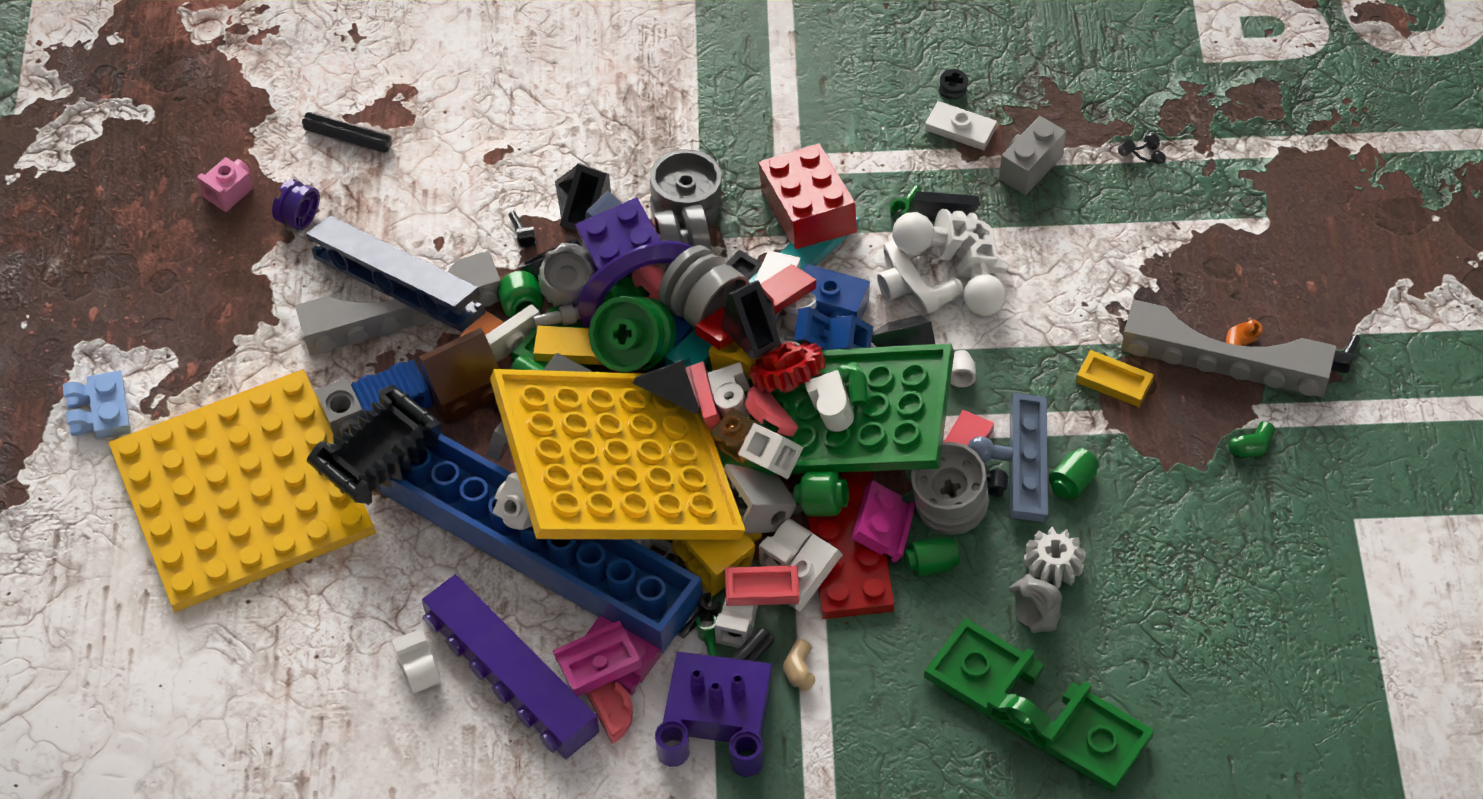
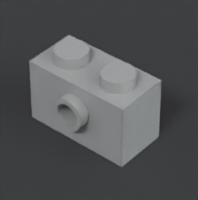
M1039 116L1021 135L1017 134L1012 139L1009 148L1001 155L999 180L1026 196L1063 157L1066 130Z

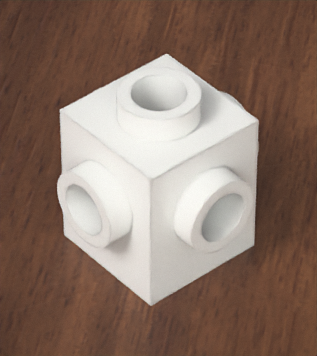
M517 472L508 475L506 481L498 488L495 495L497 503L492 513L501 517L504 524L510 528L523 530L531 527L532 522Z

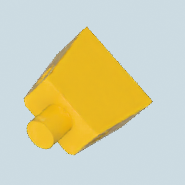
M744 533L741 540H673L671 551L683 559L684 566L689 572L702 579V587L708 593H711L712 597L725 587V568L751 566L755 551L754 542L761 539L762 533Z

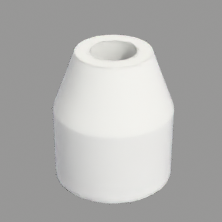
M958 350L954 353L951 384L961 388L968 387L976 380L975 362L967 351Z

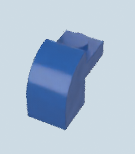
M811 307L798 308L795 342L799 344L808 342V345L817 343V346H821L822 350L871 348L873 326L853 315L829 318Z

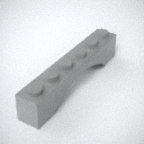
M490 250L457 259L447 271L479 288L480 295L472 301L475 304L478 302L487 307L499 302L497 287L501 281ZM326 296L295 305L310 356L318 353H327L332 349L350 344H358L370 338L384 334H393L398 330L416 325H425L430 321L436 320L396 299L360 303Z
M1133 299L1124 330L1121 351L1139 357L1145 356L1163 360L1169 364H1180L1197 368L1203 372L1219 373L1231 376L1237 380L1262 383L1272 388L1288 389L1300 392L1306 396L1324 398L1336 345L1305 338L1268 347H1247L1228 344L1193 330L1179 320L1165 306Z

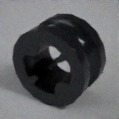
M958 69L944 71L940 76L939 93L947 99H959L964 96L968 85L966 74ZM951 82H957L956 87H951L949 85Z

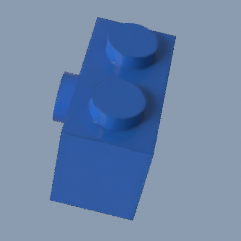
M806 263L803 271L816 279V289L810 292L816 297L817 306L814 310L829 318L853 315L862 319L869 303L870 281Z

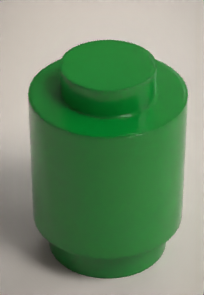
M1083 448L1071 451L1049 476L1053 492L1064 499H1076L1097 475L1099 467L1097 458L1090 451Z
M944 536L910 542L909 550L904 551L906 568L908 572L913 571L917 578L951 571L952 567L958 566L960 562L956 541L954 538L946 539Z

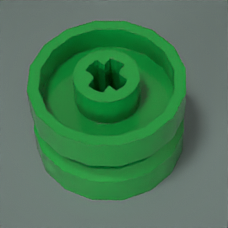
M621 296L609 299L598 307L591 319L588 335L591 349L599 362L610 370L632 372L654 369L665 362V356L675 347L677 331L672 314L657 299L646 296Z

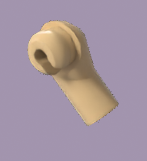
M796 639L784 661L783 672L793 687H798L801 691H808L815 683V676L809 672L805 664L812 646L803 639Z

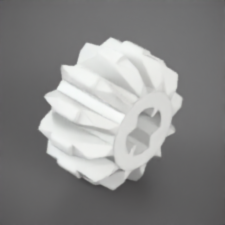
M1051 527L1048 535L1038 530L1037 534H1035V539L1029 540L1026 544L1027 553L1024 555V565L1026 568H1029V574L1034 578L1051 582L1058 589L1061 587V581L1071 586L1075 581V576L1082 574L1086 553L1084 549L1080 548L1081 542L1079 537L1069 539L1067 529L1061 534H1056L1054 528Z

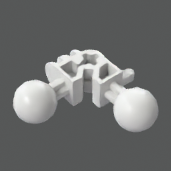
M941 209L938 212L934 227L928 217L918 212L905 213L896 220L893 226L892 237L899 250L908 254H920L928 249L930 245L937 246L939 259L950 261L955 255L961 259L957 266L958 275L971 278L965 286L963 296L964 302L971 312L979 316H992L1002 309L1006 299V291L1000 280L990 275V273L1005 274L1009 264L997 256L994 232L987 223L978 220L975 213H969L966 216L962 211H954L951 214L947 209Z

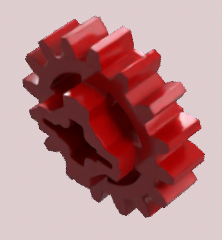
M786 342L773 351L764 354L762 358L756 359V364L750 366L751 371L749 373L755 388H758V391L766 389L767 393H770L779 388L780 392H789L795 390L799 385L811 381L813 376L821 374L820 370L826 367V360L821 346L818 347L817 343L808 345V342H803L796 346L795 343Z

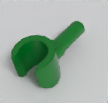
M915 185L906 198H896L890 203L891 217L898 210H904L901 216L905 213H910L909 207L914 201L915 191H921L919 186Z
M712 615L713 625L709 627L702 626L700 617H698L696 620L698 637L705 642L708 655L718 657L715 638L717 617Z

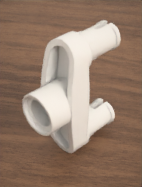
M894 240L883 244L884 259L888 270L877 275V282L883 297L888 302L903 297L916 312L925 316L937 311L940 306L948 302L963 298L964 290L958 278H953L934 287L927 286L909 260L920 254H908L899 250ZM930 245L928 249H926L920 254L930 252L932 250V245Z

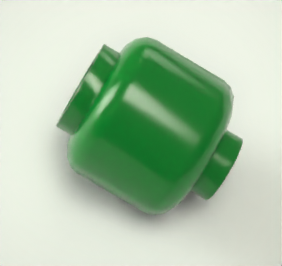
M514 271L500 280L501 283L497 287V296L505 315L512 318L531 304L540 312L543 307L544 296L541 293L535 276L526 271Z
M808 471L803 475L800 484L795 485L794 499L797 505H801L805 515L809 517L838 516L842 508L847 507L849 502L848 483L836 471Z

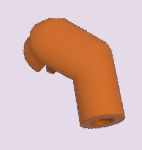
M1254 319L1238 324L1228 331L1226 343L1247 346L1255 342L1262 334V325Z

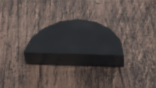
M915 191L914 194L917 212L928 217L933 222H935L936 216L941 209H947L951 214L954 211H962L967 216L969 213H975L980 206L979 196L920 191Z

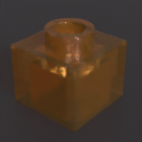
M732 408L709 433L718 449L743 463L746 458L738 455L753 423H758Z

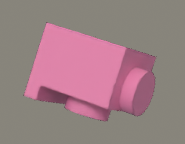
M225 157L206 175L201 173L197 176L203 197L224 212L230 210L253 189L250 169L240 159L233 162Z

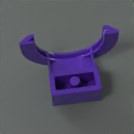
M637 197L575 224L583 249L596 272L586 283L578 299L577 309L583 327L590 328V322L596 310L603 304L610 289L623 277L648 265L658 263L671 264L681 253L693 247L678 241H661Z

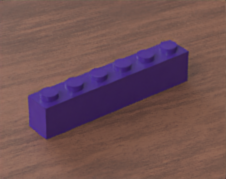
M456 574L422 599L425 611L423 620L430 630L434 633L440 631L446 637L445 641L450 650L458 657L463 655L469 661L468 664L472 672L480 680L486 678L493 685L492 690L497 698L504 704L509 702L516 709L515 712L519 720L527 728L533 726L540 733L539 737L542 743L550 752L554 753L557 750L566 760L599 733L597 715Z

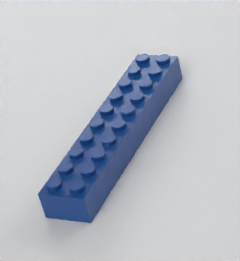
M440 434L435 448L426 445L428 455L418 453L421 464L411 462L412 473L402 470L403 481L391 478L392 489L381 485V493L597 617L602 616L613 623L620 620L624 629L658 647L662 654L697 609L700 597L703 595L702 579L632 539H536L533 526L523 530L510 528L504 524L501 517L492 512L497 503L495 495L498 488L506 481L508 475L512 473L443 434Z

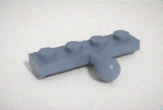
M1013 393L1010 398V447L993 445L990 439L983 436L973 438L967 446L978 453L984 464L991 459L1010 461V518L1045 522L1048 516L1047 397Z

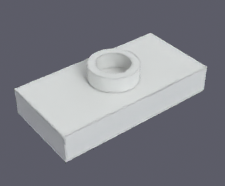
M937 101L925 123V131L983 151L997 127L996 120Z
M532 304L485 335L497 362L512 353L535 327L533 316L540 315V313Z
M814 534L811 535L789 565H798L800 600L799 604L788 605L799 612L802 611L843 555L838 549Z

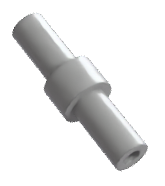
M573 304L560 306L558 311L533 316L537 330V326L563 324L564 327L576 324L580 317L577 306L573 307Z

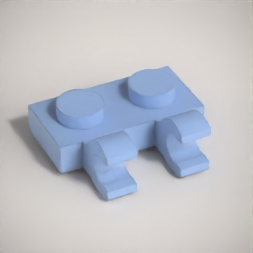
M121 370L87 376L88 385L79 382H68L62 385L67 408H77L85 404L91 405V412L81 409L66 412L71 436L94 431L96 439L131 433Z

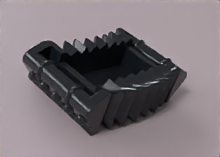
M395 385L385 387L378 392L379 404L371 402L373 411L365 409L366 419L358 416L359 426L349 423V433L340 429L341 438L333 435V444L323 441L319 442L307 457V463L315 468L319 475L324 476L335 487L339 488L342 494L350 497L355 503L370 505L373 502L372 492L382 496L381 485L392 489L391 478L403 481L402 470L412 473L411 462L421 464L418 453L428 455L426 445L435 448L443 429V424L432 416L430 411H426L413 401L409 394L403 393Z

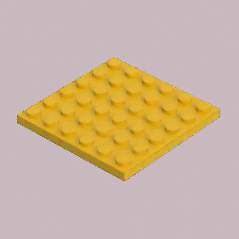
M304 369L108 442L174 613L376 534L375 527L364 503L353 502L350 497L342 494L339 488L335 487L324 476L319 475L315 468L307 463V457L319 442L323 441L333 444V433Z
M493 369L490 381L536 539H742L746 530L712 434L704 421L701 410L699 413L694 414L633 384L635 377L642 375L641 373Z

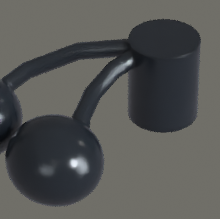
M1148 133L1144 138L1145 144L1140 147H1136L1135 143L1131 140L1125 141L1118 147L1119 154L1124 157L1133 153L1143 161L1156 164L1164 163L1166 160L1165 154L1161 151H1154L1151 154V159H1146L1135 151L1145 147L1150 150L1157 149L1160 145V139L1155 133Z

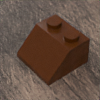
M481 327L419 356L423 378L430 391L432 404L445 425L454 420L463 419L469 413L485 405L494 404L496 398L490 377L493 369L500 368Z

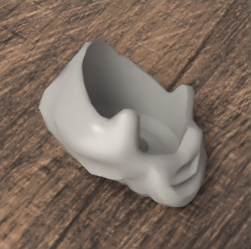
M562 243L555 250L548 251L542 262L538 275L541 293L545 296L548 303H553L554 307L568 304L577 306L581 291L595 274V270L583 247L578 244Z
M1026 574L1009 587V592H1015V615L1018 621L1029 626L1033 633L1057 630V623L1061 617L1062 596L1054 585L1036 579L1031 574Z

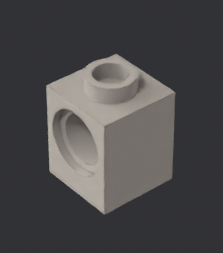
M348 378L315 390L318 403L333 435L340 438V429L349 433V423L359 426L358 416L364 418L363 410ZM344 409L347 410V411H345V412H343V413H337V412L340 411V410H344Z

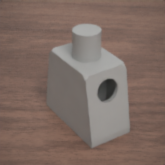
M732 464L725 465L724 471L746 530L745 533L776 532L782 523L790 519L791 515H799L802 512L801 505L796 504L794 493L788 491L778 475H768L747 467Z

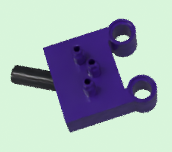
M757 628L731 658L677 651L663 722L655 731L656 751L660 762L669 767H677L685 763L690 755L689 737L729 742L730 766L740 776L751 777L762 769V737L772 685V664L757 661L775 640L767 629ZM670 740H676L680 742L679 745L674 747H669L665 745V743ZM744 750H750L754 752V754L749 757H743L739 755V753Z

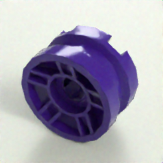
M288 179L279 188L282 191L280 198H274L272 215L276 221L282 224H288L296 230H304L309 226L317 213L320 194L315 187L304 185L296 179H293V181Z

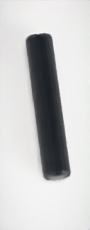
M307 112L302 119L303 129L383 153H387L392 146V136L386 133L312 112Z

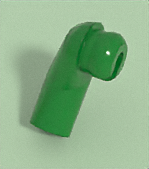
M856 362L840 365L837 370L844 384L849 383L850 404L854 406L866 405L868 403L865 373Z
M1262 421L1259 423L1254 434L1232 438L1228 445L1230 453L1233 456H1240L1242 458L1262 456L1266 452L1275 432L1274 425Z

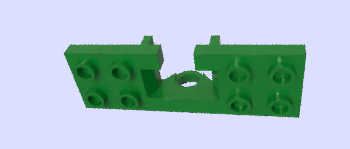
M964 618L925 669L924 678L1114 793L1153 738L1154 730L1090 692L1091 685L1085 681L1081 686L1074 682L1070 684L1062 696V703L1067 706L1056 721H1052L1044 710L1040 711L1028 699L1019 697L1017 694H1008L1019 678L1034 685L1042 674L1044 664L1034 659L1035 651L1027 648L1025 652H1022Z

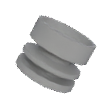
M697 245L681 253L668 267L659 286V300L668 309H672L677 316L684 317L686 322L695 329L697 323L726 306L728 294L750 282L732 266L725 265L722 259L714 255L707 247Z
M946 442L942 444L939 469H912L911 479L917 514L922 522L936 533L946 535L966 533L977 527L986 516L989 506V494L985 465L978 453L965 444Z

